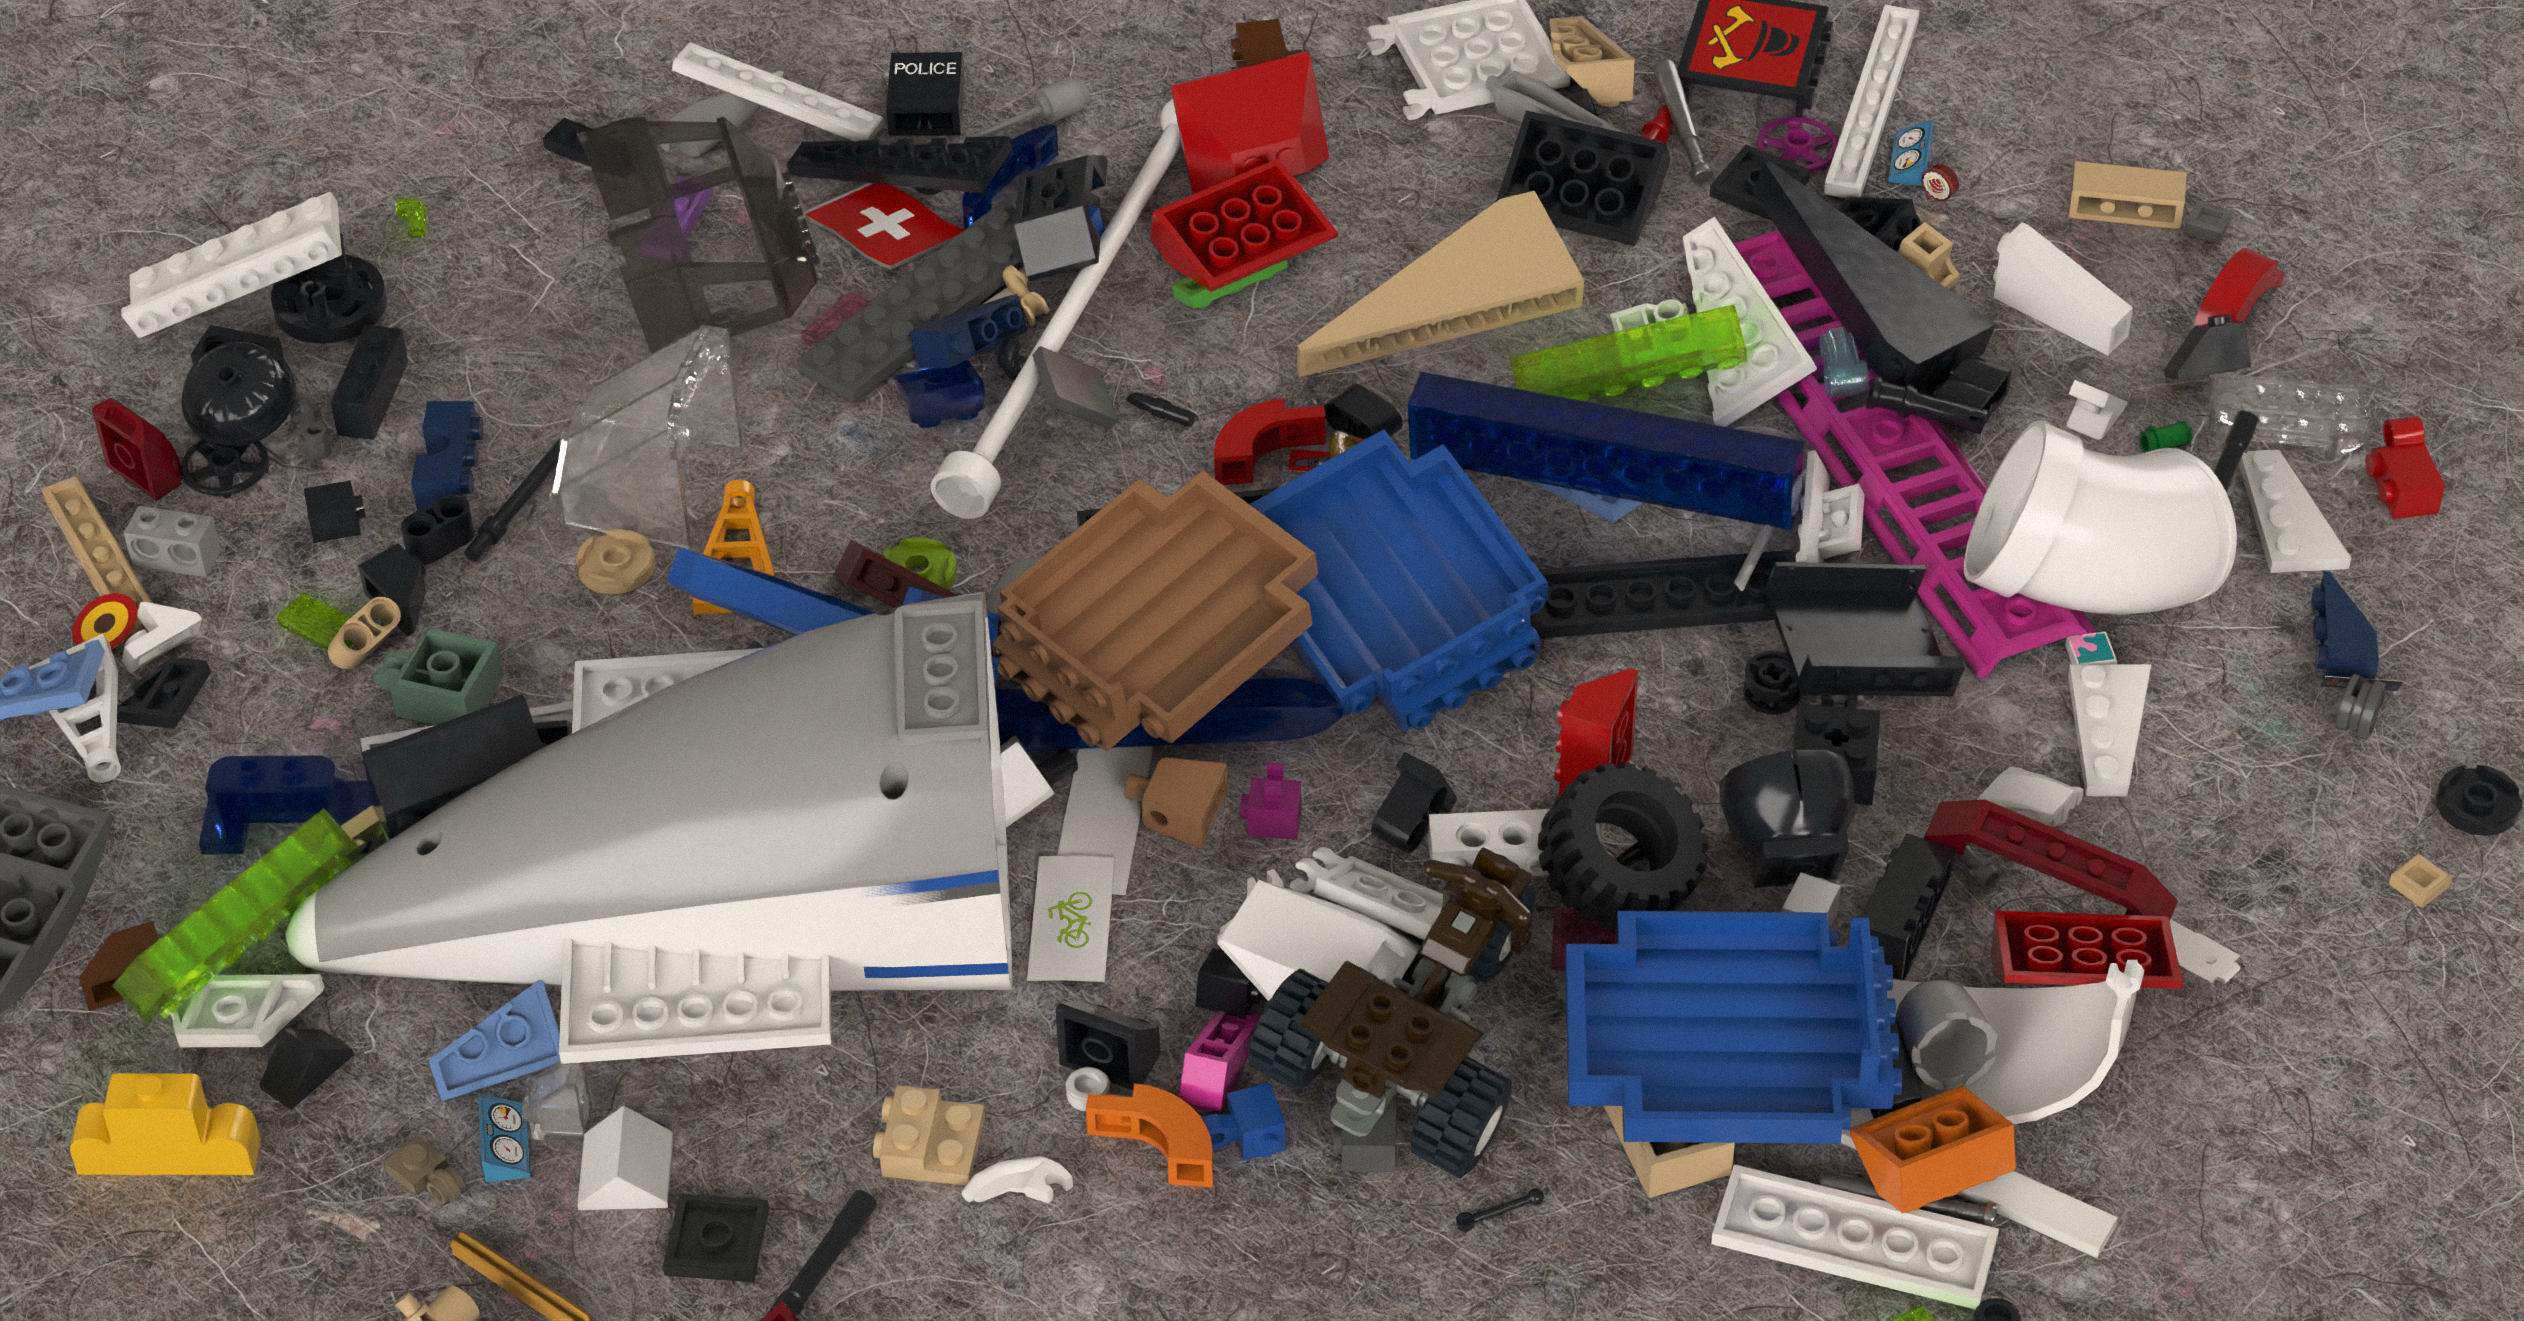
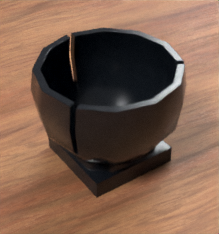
M1795 750L1802 790L1799 792L1791 751L1753 759L1732 768L1719 781L1720 804L1732 837L1756 858L1751 872L1754 888L1795 884L1800 873L1825 880L1838 878L1849 852L1847 833L1845 832L1855 815V785L1845 756L1827 750Z

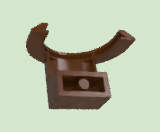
M1279 19L1236 23V38L1230 39L1232 60L1237 62L1236 67H1231V70L1301 53L1302 49L1287 51Z

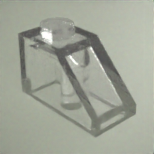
M560 1060L534 1078L531 1095H525L522 1104L523 1121H529L532 1139L584 1142V1134L587 1132L592 1110L584 1062L561 1064Z

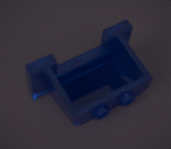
M319 755L227 756L221 758L211 765L205 785L208 802L199 840L201 854H244L250 823H328L324 840L325 844L331 832L373 805L368 780L346 781L329 758ZM370 841L367 842L366 847L360 854H368Z

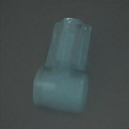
M1843 327L1830 328L1819 339V349L1824 363V387L1827 397L1867 395L1869 388L1867 364L1865 360H1859L1853 335L1847 333Z

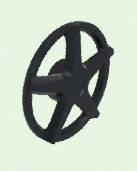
M204 440L194 444L187 451L181 463V473L185 485L199 493L223 496L225 499L230 498L232 494L250 488L269 471L268 452L260 441L253 444L261 453V463L241 461L240 458L249 445L234 448L221 447L214 450ZM198 451L208 460L209 465L189 473L188 462L191 456ZM254 473L247 480L233 485L234 474ZM218 476L220 488L205 486L197 481Z

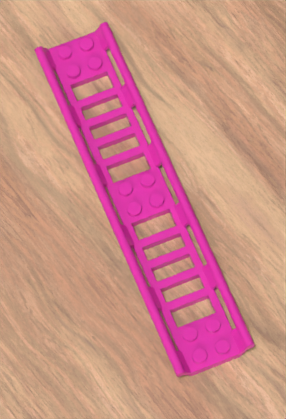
M1779 230L1733 243L1770 299L1810 288L1816 296L1815 299L1779 309V312L1790 327L1828 315L1834 320V322L1795 333L1806 351L1844 339H1848L1852 344L1851 346L1811 358L1817 370L1796 382L1808 399V403L1804 408L1801 407L1788 388L1775 397L1813 450H1816L1819 458L1839 486L1844 488L1855 484L1860 485L1865 494L1863 519L1893 561L1899 565L1926 566L1927 570L1917 593L1977 677H1987L2002 658L2078 634L2081 636L2097 633L2082 611L2054 606L2019 593L2011 597H2004L1986 588L1971 591L1962 580V578H1965V556L1948 560L1943 552L1967 545L1974 521L1930 535L1924 527L1975 510L1978 513L1988 486L1938 421L1910 414L1909 417L1901 418L1898 417L1897 412L1880 407L1868 409L1866 406L1840 413L1833 402L1869 391L1876 373ZM1861 363H1866L1869 367V370L1820 385L1815 377ZM1829 430L1862 473V477L1858 482L1854 480L1825 440L1824 436ZM1935 456L1943 466V468L1896 483H1891L1884 471ZM1955 485L1962 492L1912 509L1905 502ZM1883 505L1886 506L1919 551L1913 559L1878 513ZM1940 582L1976 631L1971 638L1968 637L1934 590Z

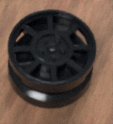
M1765 651L1754 655L1747 662L1743 695L1747 704L1754 710L1770 715L1783 714L1795 708L1799 702L1801 694L1786 653ZM1754 696L1760 701L1757 703L1751 697ZM1766 702L1774 703V707H1766L1763 705Z

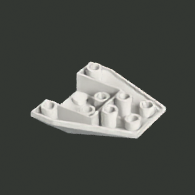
M1258 880L1217 944L1262 995L1270 1001L1281 983L1298 969H1303L1329 983L1347 960L1396 988L1397 986L1393 984V979H1402L1418 953L1421 942L1400 929L1350 908ZM1340 1062L1338 1065L1345 1068L1346 1064Z

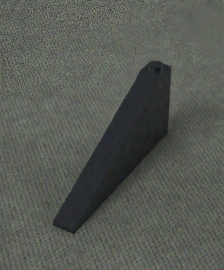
M1769 160L1764 162L1753 190L1754 195L1877 375L1882 376V379L1901 386L1909 383L1918 388L1951 371L1955 362L1961 363L1968 354L1977 357L1983 355L1996 326L1994 322Z

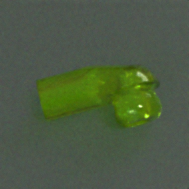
M416 196L399 198L396 201V211L399 217H408V235L413 238L425 237L427 227V209L425 204Z

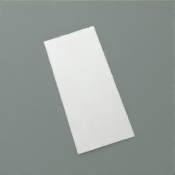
M1142 723L1108 751L1097 745L1089 746L1082 738L1080 739L1076 759L1078 770L1073 774L1057 856L1115 857L1112 894L1126 895L1142 809V802L1124 797L1126 781L1130 774L1148 778L1155 738L1147 733Z

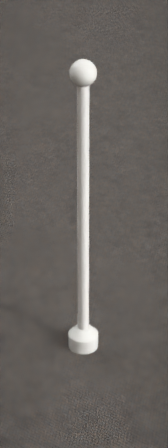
M1173 99L1166 103L1161 112L1160 123L1163 134L1101 236L1099 262L1081 269L973 451H955L950 453L944 459L932 479L931 492L933 497L949 513L965 519L979 518L987 512L1001 486V480L992 463L1041 382L1033 360V353L1039 346L1057 353L1059 352L1182 145Z

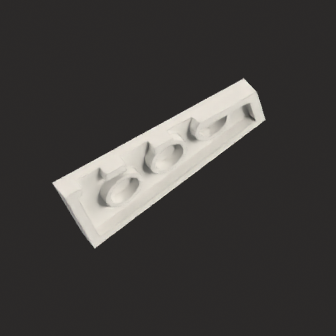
M2280 450L2246 451L2241 458L2239 467L2270 573L2349 569L2351 556Z

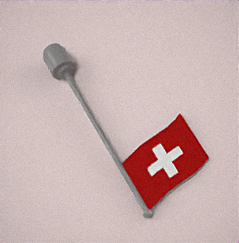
M1069 76L1037 90L1034 108L969 137H987L1036 114L1042 119L1046 118L1050 123H1054L1084 109V105L1090 102L1088 88L1078 76L1075 78ZM965 139L960 140L956 143H964ZM864 183L803 211L800 208L796 212L798 221L806 222L808 220L830 231L866 259L890 270L946 245L964 231V229L941 219L911 195L886 184Z

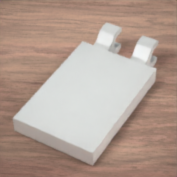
M1326 847L1318 848L1312 855L1314 858L1322 860L1325 868L1319 866L1317 862L1310 858H1303L1296 863L1295 867L1307 873L1308 882L1297 878L1290 884V888L1293 891L1306 893L1314 889V894L1424 940L1441 913L1443 906V894L1353 856L1347 859L1342 858Z

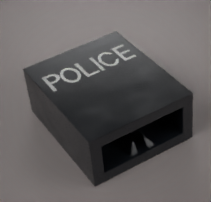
M963 52L891 53L886 105L889 136L961 135L965 82Z

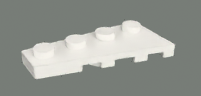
M2070 664L2068 679L2085 796L2128 795L2151 664Z

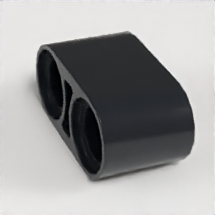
M1352 383L1324 405L1325 419L1329 425L1357 444L1382 430H1385L1391 437L1402 429L1403 426L1402 417L1392 404L1357 383Z
M457 494L446 495L407 516L401 523L405 550L410 555L416 554L423 565H428L469 543L474 537V526L467 498Z

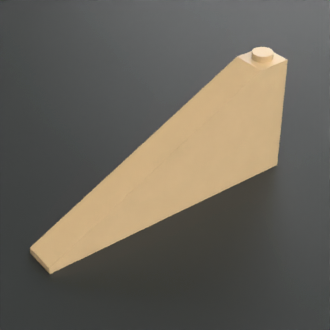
M1535 191L1502 198L1297 345V373L1299 377L1579 308L1582 307L1584 279Z

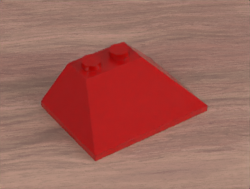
M1309 51L1170 85L1190 189L1193 193L1205 190L1277 158L1281 160L1292 175L1308 172L1330 158Z

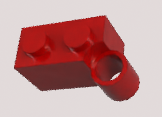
M2411 416L2386 420L2383 424V437L2386 447L2371 448L2370 454H2367L2365 458L2367 474L2369 477L2374 478L2378 486V495L2381 503L2387 505L2393 519L2439 513L2445 484L2424 443V427L2420 417Z

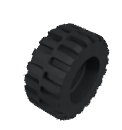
M1620 762L1615 768L1614 763H1605L1598 765L1595 769H1587L1569 784L1545 814L1541 823L1542 830L1538 834L1537 846L1539 850L1543 851L1539 855V861L1542 871H1548L1549 873L1546 881L1552 891L1557 890L1561 894L1562 898L1560 901L1568 909L1572 906L1580 912L1579 918L1588 923H1591L1593 920L1600 922V928L1611 931L1617 928L1618 911H1675L1698 886L1708 862L1707 854H1704L1709 849L1708 837L1706 833H1701L1704 823L1699 812L1694 814L1691 809L1693 805L1691 799L1686 793L1681 795L1675 789L1677 784L1669 778L1662 780L1656 776L1657 771L1647 767L1637 770L1636 764ZM1595 823L1616 825L1633 835L1642 845L1648 856L1650 871L1632 870L1615 861L1601 845L1596 833Z

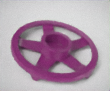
M1787 117L1773 121L1761 130L1757 138V149L1766 153L1768 152L1764 146L1782 149L1784 152L1780 158L1789 162L1797 157L1804 158L1812 164L1800 166L1810 169V172L1820 169L1825 171L1828 165L1832 163L1838 145V139L1829 127L1819 121L1804 117ZM1788 123L1789 131L1785 133L1784 139L1766 136V133L1772 128ZM1799 123L1818 127L1826 132V134L1812 137L1809 132L1800 129ZM1832 142V150L1824 159L1813 151V148Z

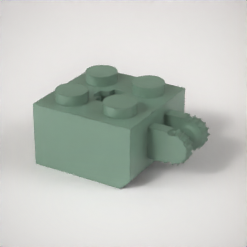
M429 628L422 633L412 652L398 651L397 649L389 650L383 658V662H385L388 668H378L373 675L374 683L377 686L391 691L397 717L438 725L486 708L503 678V671L497 642Z

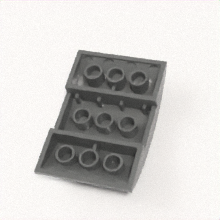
M1 784L0 1014L13 1005L34 984L64 942L94 881L113 820L110 813Z

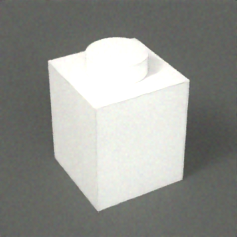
M1800 873L1782 907V912L1828 913L1830 930L1838 914L1841 886L1822 878Z

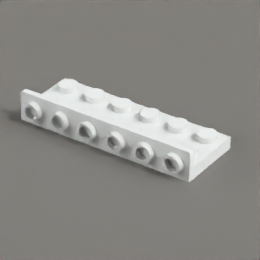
M331 192L310 198L304 203L276 212L263 220L242 226L234 232L217 239L208 240L200 246L183 253L174 254L166 260L149 267H143L137 272L129 274L130 305L121 309V316L136 336L142 338L341 256L337 200Z

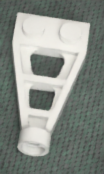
M101 634L66 650L67 654L71 656L86 651V643L99 639L105 653L94 682L96 681V697L88 700L86 704L75 708H60L48 711L83 758L88 777L92 781L99 783L113 780L121 771L116 753L118 669L110 643L104 634ZM48 658L30 666L29 669H33L51 662ZM101 715L102 727L81 736L76 725Z

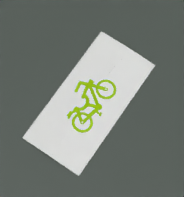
M1080 855L1039 856L1027 981L1067 980L1105 982L1115 857Z

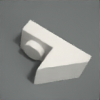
M2074 380L2069 394L2078 399L2067 422V427L2100 440L2124 411L2127 401Z
M140 602L137 616L148 630V633L146 630H141L125 642L126 646L121 661L130 673L136 671L197 635L202 622L201 616L197 612L149 602Z

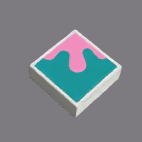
M2106 631L2066 637L2065 647L2072 664H2117V659Z

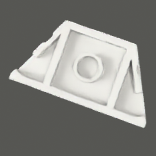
M320 974L164 975L162 979L168 998L169 1011L173 1019L175 1035L180 1047H263L320 995L325 988Z

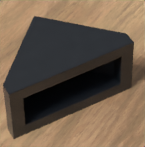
M283 1029L260 1081V1088L292 1110L353 1057V1050L323 1030Z

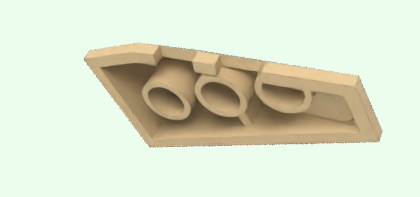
M1583 16L1549 19L1553 58L1556 64L1582 89L1587 88L1590 96L1601 106L1615 107L1620 102L1633 101L1635 64L1633 57Z

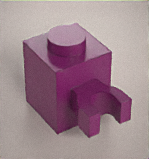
M1267 763L1266 778L1251 777L1249 794L1241 795L1240 819H1247V836L1297 840L1302 810L1301 781L1284 780V764Z

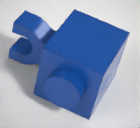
M1270 1083L1227 1093L1228 1115L1213 1114L1203 1117L1212 1141V1150L1222 1148L1228 1143L1236 1141L1243 1161L1256 1157H1267L1276 1152L1286 1150L1285 1120Z

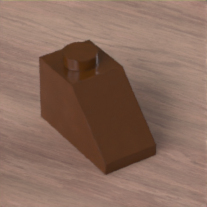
M153 921L110 934L80 975L79 980L89 1011L164 987L162 982L163 976L170 975V971Z

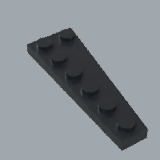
M1008 136L966 137L964 143L947 144L946 138H932L930 144L913 145L912 139H899L898 142L890 145H880L878 140L802 142L786 165L790 176L983 193L1012 150V145Z

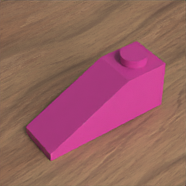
M1217 1011L1185 1053L1179 1098L1200 1111L1222 1110L1228 1102L1227 1093L1235 1090L1249 1056L1251 1039L1261 1017L1260 1015L1248 1013L1245 1019L1226 1015V1012Z

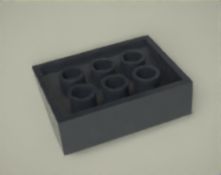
M1526 110L1497 201L1513 195L1535 191L1555 227L1635 246L1660 194L1670 163L1668 148L1664 142Z

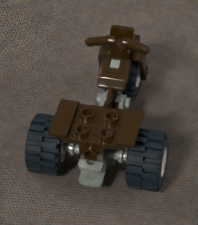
M1484 847L1476 855L1472 868L1436 860H1428L1423 864V873L1426 876L1447 880L1448 882L1442 890L1443 906L1441 913L1427 934L1420 949V955L1423 958L1417 964L1412 975V980L1415 981L1414 985L1400 978H1394L1393 984L1403 990L1401 991L1348 960L1343 963L1329 983L1303 969H1298L1281 983L1268 1002L1253 1033L1248 1056L1249 1066L1295 1091L1303 1089L1317 1076L1329 1056L1332 1057L1331 1062L1336 1065L1340 1062L1346 1064L1343 1080L1338 1085L1335 1093L1338 1102L1333 1107L1330 1118L1336 1126L1356 1136H1366L1372 1131L1397 1093L1411 1099L1410 1104L1415 1107L1422 1105L1423 1107L1418 1115L1411 1136V1153L1457 1178H1462L1470 1172L1482 1158L1502 1122L1512 1091V1080L1467 1056L1476 1042L1481 1039L1484 1032L1465 1023L1470 1020V1016L1457 1008L1459 1005L1467 1008L1477 991L1478 985L1472 982V977L1487 983L1502 970L1513 952L1519 955L1524 952L1525 943L1528 944L1532 937V932L1529 931V923L1533 918L1532 910L1535 902V888L1529 885L1532 874L1520 868L1505 856L1496 854Z

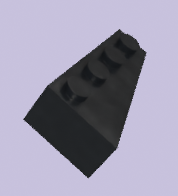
M1908 833L1905 835L1899 848L1893 847L1887 862L1886 872L1883 877L1878 879L1874 893L1860 917L1869 918L1870 936H1878L1879 947H1883L1884 962L1885 964H1892L1893 979L1905 981L1952 876L1955 854L1954 847Z

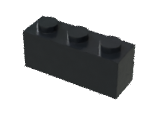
M373 325L364 326L330 401L337 436L375 439L408 364L402 329Z

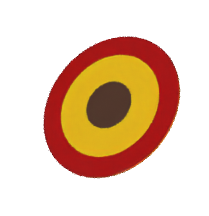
M119 593L107 594L90 602L79 613L72 629L74 644L77 646L104 634L110 643L111 649L117 647L129 636L136 624L137 607L135 602L127 595Z

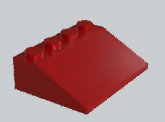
M1277 158L1153 211L1150 241L1169 266L1191 278L1202 287L1204 286L1208 291L1213 292L1338 237V232L1281 160Z
M1995 910L1991 960L1994 977L2004 983L2056 985L2099 983L2106 981L2110 963H2116L2119 971L2124 973L2127 960H2137L2144 969L2140 988L2182 989L2183 980L2169 917L2001 910Z

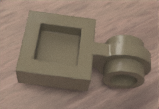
M418 1135L384 1161L386 1173L405 1188L417 1195L427 1187L431 1196L440 1204H445L449 1200L452 1203L461 1197V1190L465 1187L461 1176L448 1166L447 1158Z

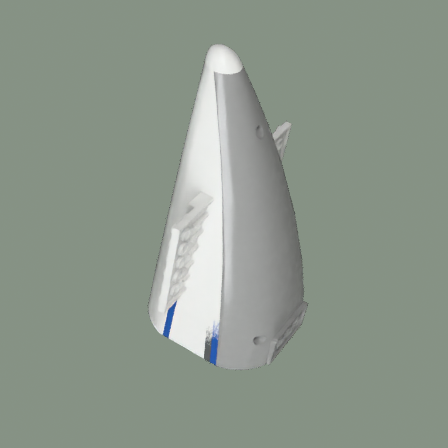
M984 591L910 603L810 630L767 648L575 661L572 734L534 752L451 800L317 889L298 906L285 932L289 952L304 967L323 972L533 985L540 979L543 980L544 985L562 986L559 1039L561 1064L830 1045L831 991L1012 990V945L1004 791L999 725Z

